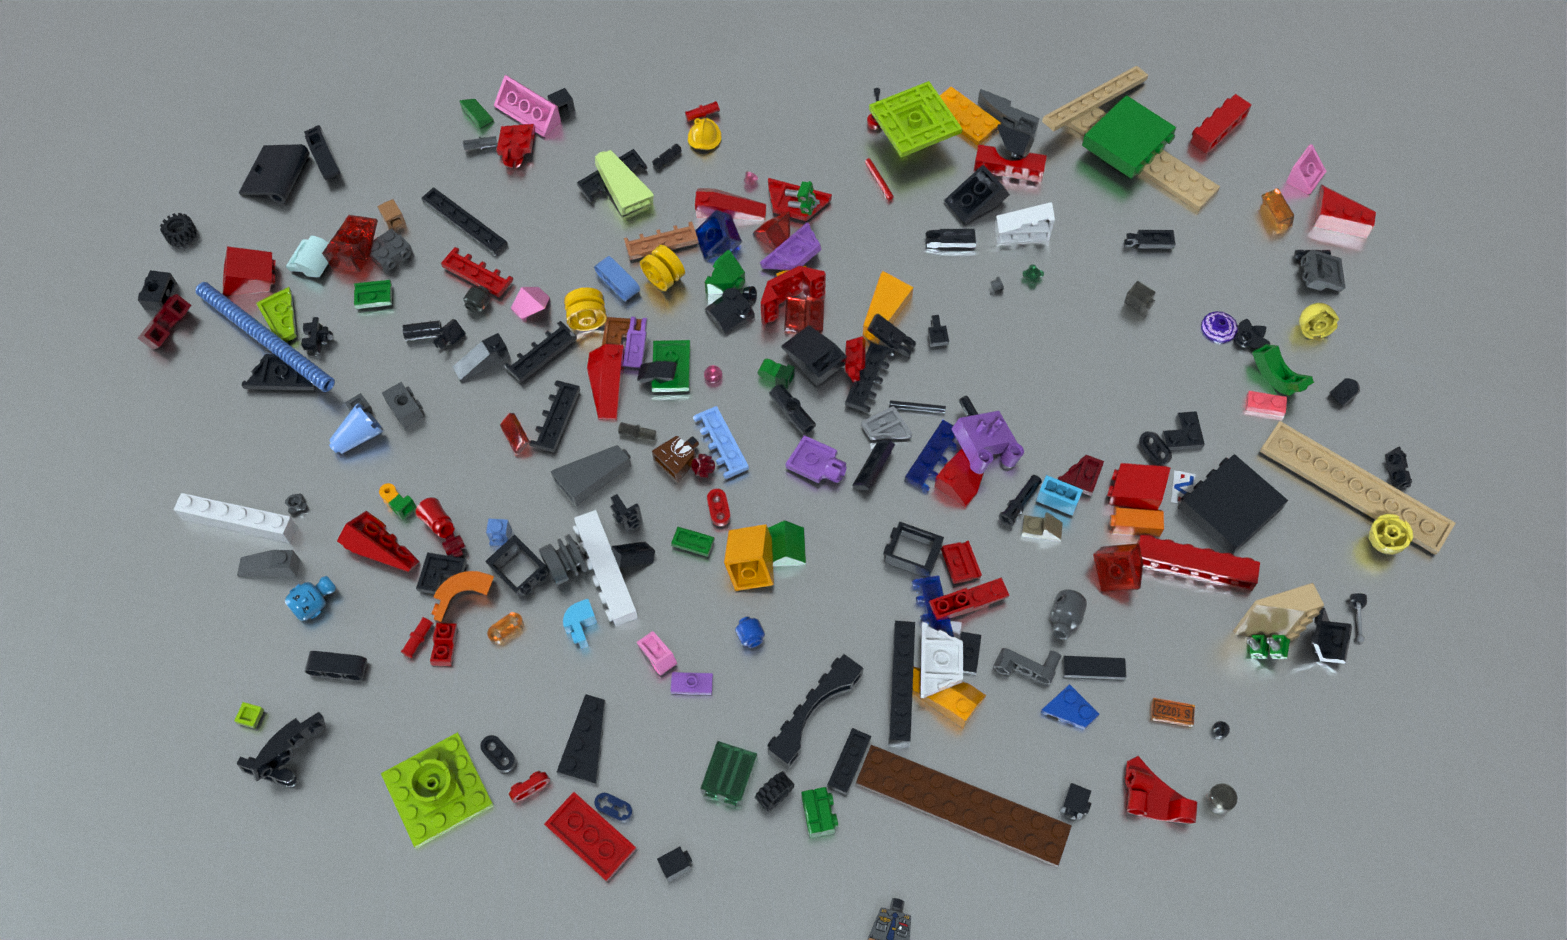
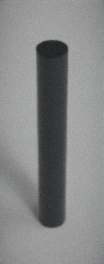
M890 400L889 408L894 406L897 409L945 413L946 406L892 400Z

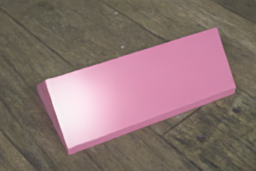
M504 76L494 106L522 124H534L535 132L546 137L561 122L558 106L511 77Z

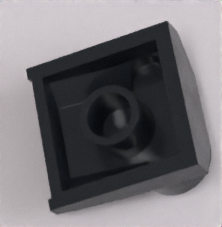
M735 288L726 289L720 298L705 308V312L712 317L725 335L755 317L749 302Z

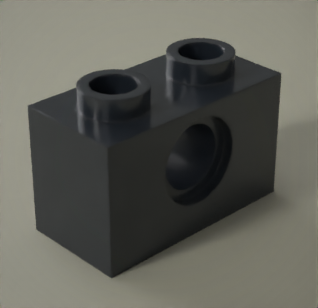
M150 270L144 280V286L138 294V301L144 310L159 311L169 297L173 295L177 285L176 280L171 273Z

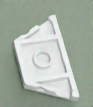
M922 622L920 698H925L962 683L963 641L956 637H950L941 630L937 631L929 627L927 623Z

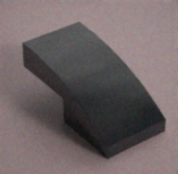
M658 361L641 364L637 381L642 384L653 380L659 383L671 381L674 379L677 363Z

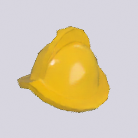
M696 118L695 124L688 133L690 146L702 150L714 149L721 141V131L718 125L709 118Z

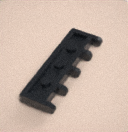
M634 149L619 157L632 172L640 166L643 170L647 169V165ZM598 170L577 182V186L590 203L594 201L592 195L599 191L603 195L607 193L605 190L606 185Z
M559 321L557 323L560 328L552 334L549 331L545 332L547 338L538 345L532 342L531 346L533 349L523 356L521 353H518L517 357L519 360L513 365L504 364V367L520 383L577 339L576 334L563 322Z
M871 342L865 355V369L860 370V380L853 383L845 401L846 406L866 413L870 412L871 408L865 404L868 398H876L877 394L871 390L874 383L882 384L883 379L878 374L881 368H889L890 364L884 362L887 355L894 356L895 350Z
M558 380L554 384L556 387H559L557 394H550L548 398L550 401H553L550 411L543 410L542 415L547 417L543 427L536 426L535 431L540 433L538 440H531L529 443L531 447L555 453L580 392V386Z

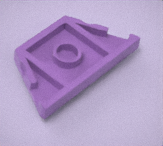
M809 223L804 224L760 262L761 268L791 270L797 266H803L821 251V245L818 239H816L814 232H812Z

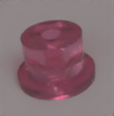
M749 171L745 173L744 182L752 186L758 180V177Z

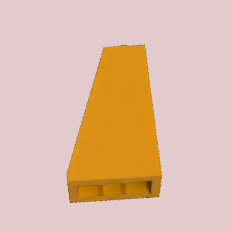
M884 271L880 274L863 324V335L868 340H873L879 343L880 339L867 330L874 316L880 314L893 324L911 300L914 288Z

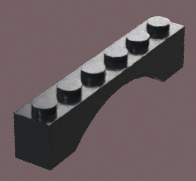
M895 621L888 747L909 748L915 622Z
M843 654L841 658L837 657L831 664L832 669L829 673H824L821 676L817 688H812L808 692L805 703L803 705L799 704L793 712V718L790 721L786 720L780 728L781 733L777 737H772L767 745L769 747L768 755L787 770L801 754L802 732L812 712L829 697L851 690L863 675L864 668L847 655Z

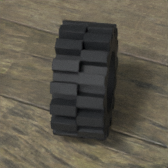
M173 213V217L167 216L168 220L164 219L162 221L164 224L160 225V231L170 245L181 247L182 243L187 245V241L192 242V237H196V226L187 214L182 215V213H178L177 216ZM184 227L181 231L173 233L175 229Z
M783 771L779 772L759 789L755 799L766 811H769L788 796V793L792 791L795 784Z

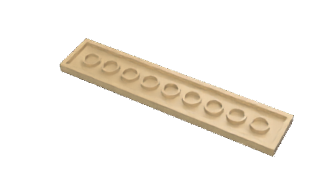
M1097 107L1070 122L1067 126L1084 136L1107 113ZM1164 150L1160 154L1157 153L1154 160L1150 164H1146L1140 173L1198 212L1220 189L1219 185Z
M1279 421L1260 450L1261 453L1375 520L1385 514L1400 516L1399 519L1403 522L1407 521L1413 531L1412 542L1435 555L1440 551L1456 524Z

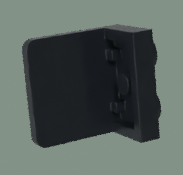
M1322 608L1319 611L1320 614L1314 619L1316 630L1311 634V644H1314V651L1318 654L1320 661L1346 664L1352 625L1349 623L1330 622L1325 608Z

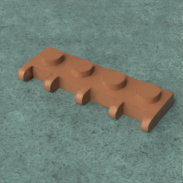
M692 221L688 222V227L678 229L677 225L673 226L674 230L661 233L660 229L656 230V235L644 237L642 233L639 234L640 239L629 241L627 237L624 238L630 260L645 257L648 254L652 255L651 252L659 245H664L673 250L697 244L698 238Z

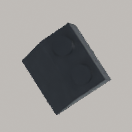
M998 124L997 129L1006 150L1010 152V156L1019 160L1022 157L1025 158L1030 152L1034 138Z

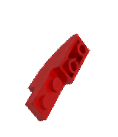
M1001 577L970 589L964 588L930 600L929 604L936 620H942L986 608L992 603L1008 598L1010 595Z

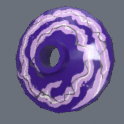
M1215 311L1204 317L1201 322V329L1209 340L1217 343H1226L1235 338L1238 332V325L1231 315Z

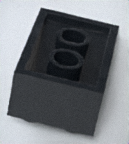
M982 165L944 201L966 224L997 207L1010 194L996 177Z

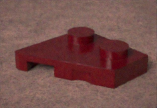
M1085 455L1077 464L1070 467L1064 475L1059 476L1057 480L1083 489L1082 493L1092 496L1104 461Z

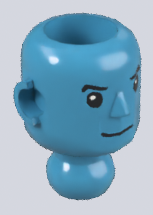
M328 576L322 577L315 586L311 582L298 584L289 591L290 593L286 596L285 603L300 621L313 619L322 612L321 610L326 605L324 596L335 592L336 586Z

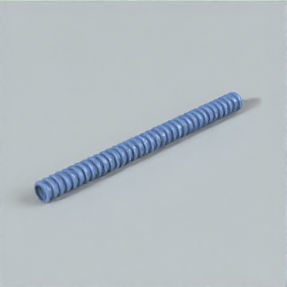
M202 282L196 287V294L243 329V331L321 389V391L328 392L333 388L335 384L334 378L330 377L325 371L292 348V346L263 326L209 283Z

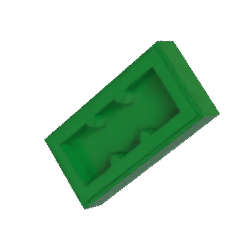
M677 527L671 546L709 557L715 537Z

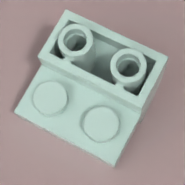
M311 235L309 240L303 239L285 267L289 271L303 272L307 277H320L336 249L324 239Z

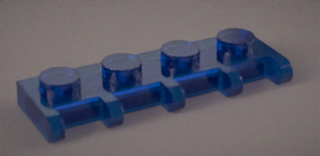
M945 420L941 421L906 474L905 481L928 492L930 487L925 482L929 476L936 479L938 473L933 470L938 462L942 464L947 463L948 459L943 455L948 447L952 450H955L957 447L952 442L955 438L952 431L954 425Z
M933 576L913 580L912 586L920 585L922 596L915 598L916 602H924L927 613L921 615L920 620H928L931 628L937 631L941 630L950 637H954L950 618L936 620L929 604L930 600L944 596L940 577Z

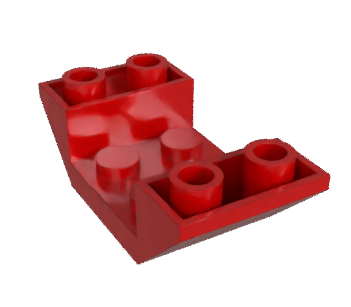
M797 266L767 281L761 299L762 324L764 325L776 320L779 317V304L792 296L799 295L801 292L806 295L809 301L820 299L825 295L826 273L817 269Z

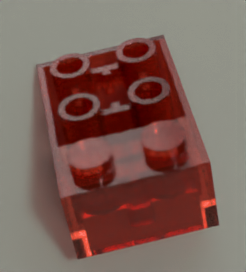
M348 215L322 253L330 266L336 269L361 272L369 260L378 220Z

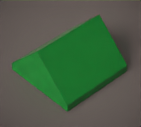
M785 520L769 527L768 530L772 538L773 566L806 565L804 527Z

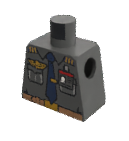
M892 898L890 909L880 908L867 940H910L911 915L902 913L905 901Z

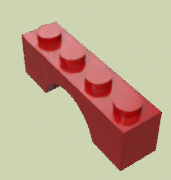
M978 144L974 171L984 165L993 175L1042 182L1047 155L1029 153L1024 159L1010 161L1001 157L996 147Z

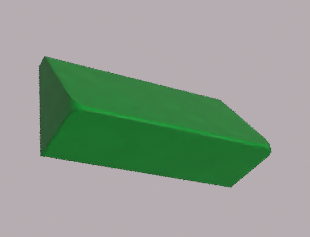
M476 99L459 101L463 111L479 128L494 121Z

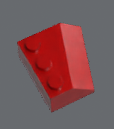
M1321 184L1314 227L1367 239L1374 227L1376 212Z

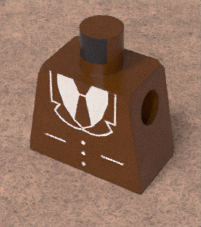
M675 436L652 450L653 460L676 482H679L691 468L692 461L696 458L694 449L699 446V442L693 436L686 442L679 436Z

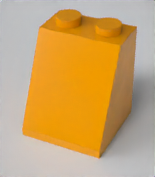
M767 524L733 529L728 532L724 564L735 591L774 585L772 538Z

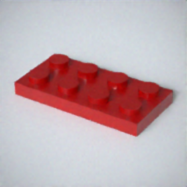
M575 792L544 823L553 834L606 882L612 878L637 849Z

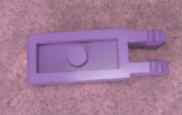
M631 317L630 327L627 332L624 367L640 369V365L643 364L647 337V318H642L641 331L635 330L636 317Z

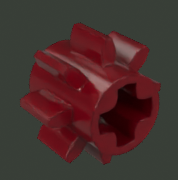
M699 454L698 458L693 459L691 467L693 472H695V476L708 478V473H713L715 470V462L712 460V456Z
M454 533L445 538L446 541L442 542L447 556L453 554L454 557H459L463 555L462 550L466 546L461 536L455 537Z

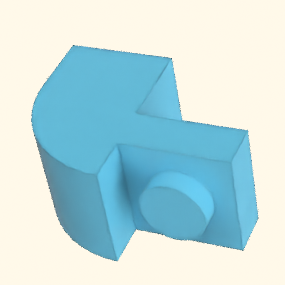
M585 599L567 609L563 617V626L566 634L571 633L574 644L579 643L581 649L588 647L582 629L596 624L597 621L589 599Z

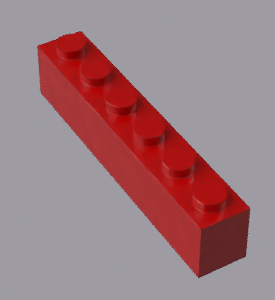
M1140 535L1136 544L1133 562L1136 565L1253 591L1258 584L1260 562L1254 561V559L1249 557L1241 558L1231 553L1215 552L1209 548L1201 549L1191 544H1179L1169 539H1157L1151 535Z

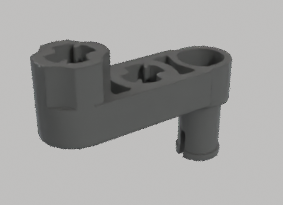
M1002 648L993 668L1003 675H1010L1012 669L1044 684H1051L1056 674L1055 669L1062 656L1058 652L1051 650L1044 665H1041L1010 649Z

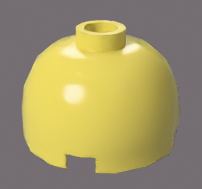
M1325 303L1309 305L1301 312L1299 317L1300 329L1304 336L1309 339H1314L1313 336L1321 335V338L1332 334L1338 327L1339 317L1333 308Z
M1394 514L1381 515L1372 523L1369 530V540L1372 546L1383 554L1394 555L1402 552L1413 539V531L1407 521L1403 522L1399 519L1400 516Z

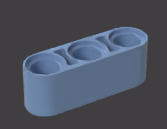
M610 256L594 266L599 277L624 301H627L640 291L637 282Z

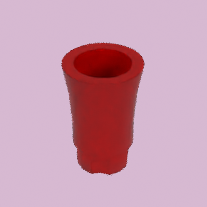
M426 498L419 503L416 508L418 519L424 522L441 538L452 535L455 527L437 498Z

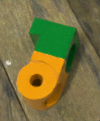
M386 483L380 487L379 494L384 503L402 520L417 508L413 499L409 495L403 498L393 484Z

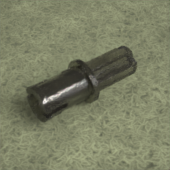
M621 422L618 428V434L632 436L634 439L642 438L653 441L657 433L655 430L642 428L639 424L630 425Z

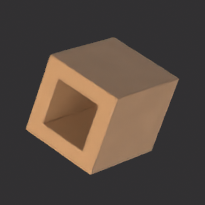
M394 199L377 206L381 217L389 229L392 228L394 230L406 224Z

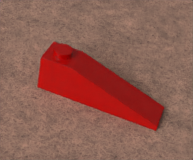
M698 188L695 197L696 218L765 220L766 204L718 189Z

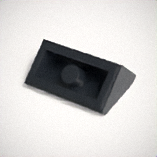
M645 541L611 546L613 555L620 568L650 564L654 561L655 550Z

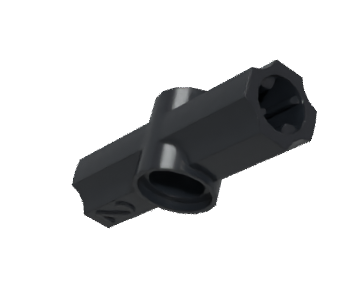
M782 384L773 387L769 392V396L784 412L785 418L791 421L802 435L812 432L816 427V423L801 407L800 401L797 398H793Z

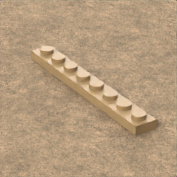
M1135 66L1045 115L1042 122L1051 130L1056 131L1147 80L1148 74L1138 66Z

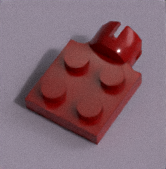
M534 124L501 126L496 151L498 155H502L505 166L513 169L514 162H516L515 167L518 168L523 162V156L531 153L535 134Z

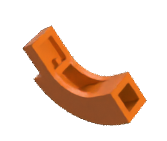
M466 571L448 578L434 594L433 598L440 600V604L435 603L431 613L435 615L434 620L442 622L449 602L456 594L462 591H474L487 596L494 576L478 571Z

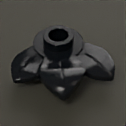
M1244 319L1239 323L1238 333L1235 336V341L1239 346H1251L1259 349L1266 344H1270L1264 338L1266 326H1252L1248 319Z

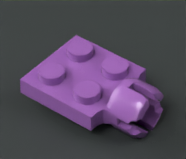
M805 435L785 464L787 469L817 483H820L822 479L839 483L842 480L839 476L844 477L847 469L846 462L836 458L838 454L836 449Z

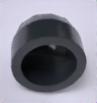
M748 286L742 290V295L747 301H754L757 298V290L754 286Z
M1218 721L1212 726L1211 732L1215 738L1224 739L1228 736L1230 728L1226 722Z

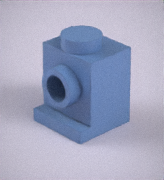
M488 519L486 534L490 540L489 545L501 547L511 538L512 528L510 523L505 519Z

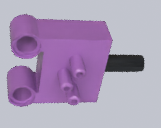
M968 396L960 398L959 403L967 417L959 418L952 431L966 454L972 471L978 474L984 473L993 461V455L1002 453L1001 462L1007 467H1014L1023 456L1024 449L1016 441L1000 411L978 414Z

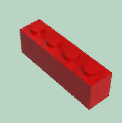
M1237 94L1227 98L1221 108H1216L1210 118L1207 117L1200 127L1197 126L1191 134L1193 137L1190 143L1207 154L1248 116L1252 104Z

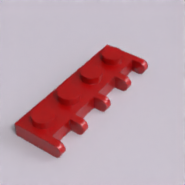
M454 247L441 262L443 268L478 287L486 288L489 293L499 298L514 279L512 276H508L507 279L500 277L501 271L495 269L494 272L485 269L486 263L483 261L479 265L472 262V255L467 254L465 257L459 255V248Z

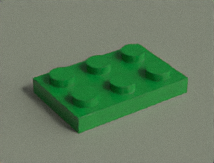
M690 340L653 341V362L669 361L677 363L673 380L659 383L656 380L652 381V392L689 391Z

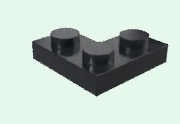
M1197 411L1178 413L1176 417L1179 430H1167L1162 433L1163 441L1171 451L1203 448L1205 445Z
M427 552L416 586L417 591L435 594L440 586L442 576L450 578L453 575L464 572L467 563L466 559Z

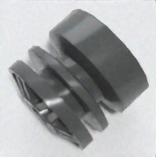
M570 534L564 536L567 542L566 546L561 539L557 540L558 550H555L551 544L538 549L556 586L569 580L568 570H571L575 576H578L576 566H579L583 573L588 571L585 557L578 543L572 539Z

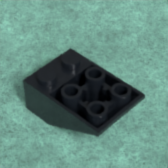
M810 325L781 345V348L816 386L842 368L847 358L833 341Z

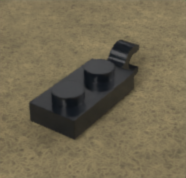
M1138 230L1137 234L1127 233V239H1124L1126 247L1138 244L1139 248L1174 249L1176 245L1174 230Z

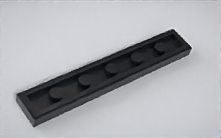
M433 187L421 197L425 204L495 256L508 245L505 239Z

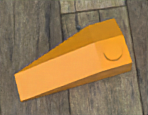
M914 667L912 694L920 698L921 669ZM962 682L920 699L961 728H964L986 695L969 683Z

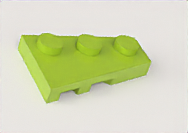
M290 287L256 303L274 334L285 342L297 337Z

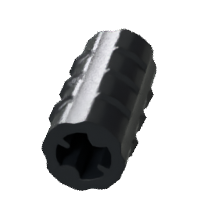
M430 320L429 322L403 325L405 341H415L418 339L440 337L442 335L440 332L442 324L440 320Z

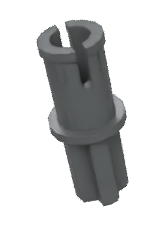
M479 136V139L464 140L463 147L464 150L479 148L483 150V148L497 147L496 136L484 138Z

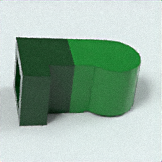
M764 359L757 373L761 378L777 385L782 384L788 389L795 377V366L789 364L785 366L771 359Z

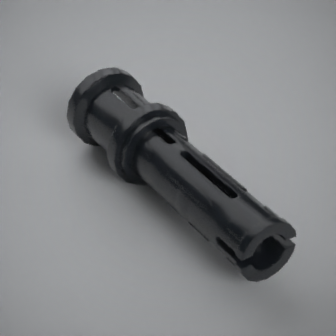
M1032 475L1016 498L1007 503L1008 507L999 514V519L1008 526L1014 525L1016 517L1023 513L1024 505L1042 483L1041 478L1037 475Z

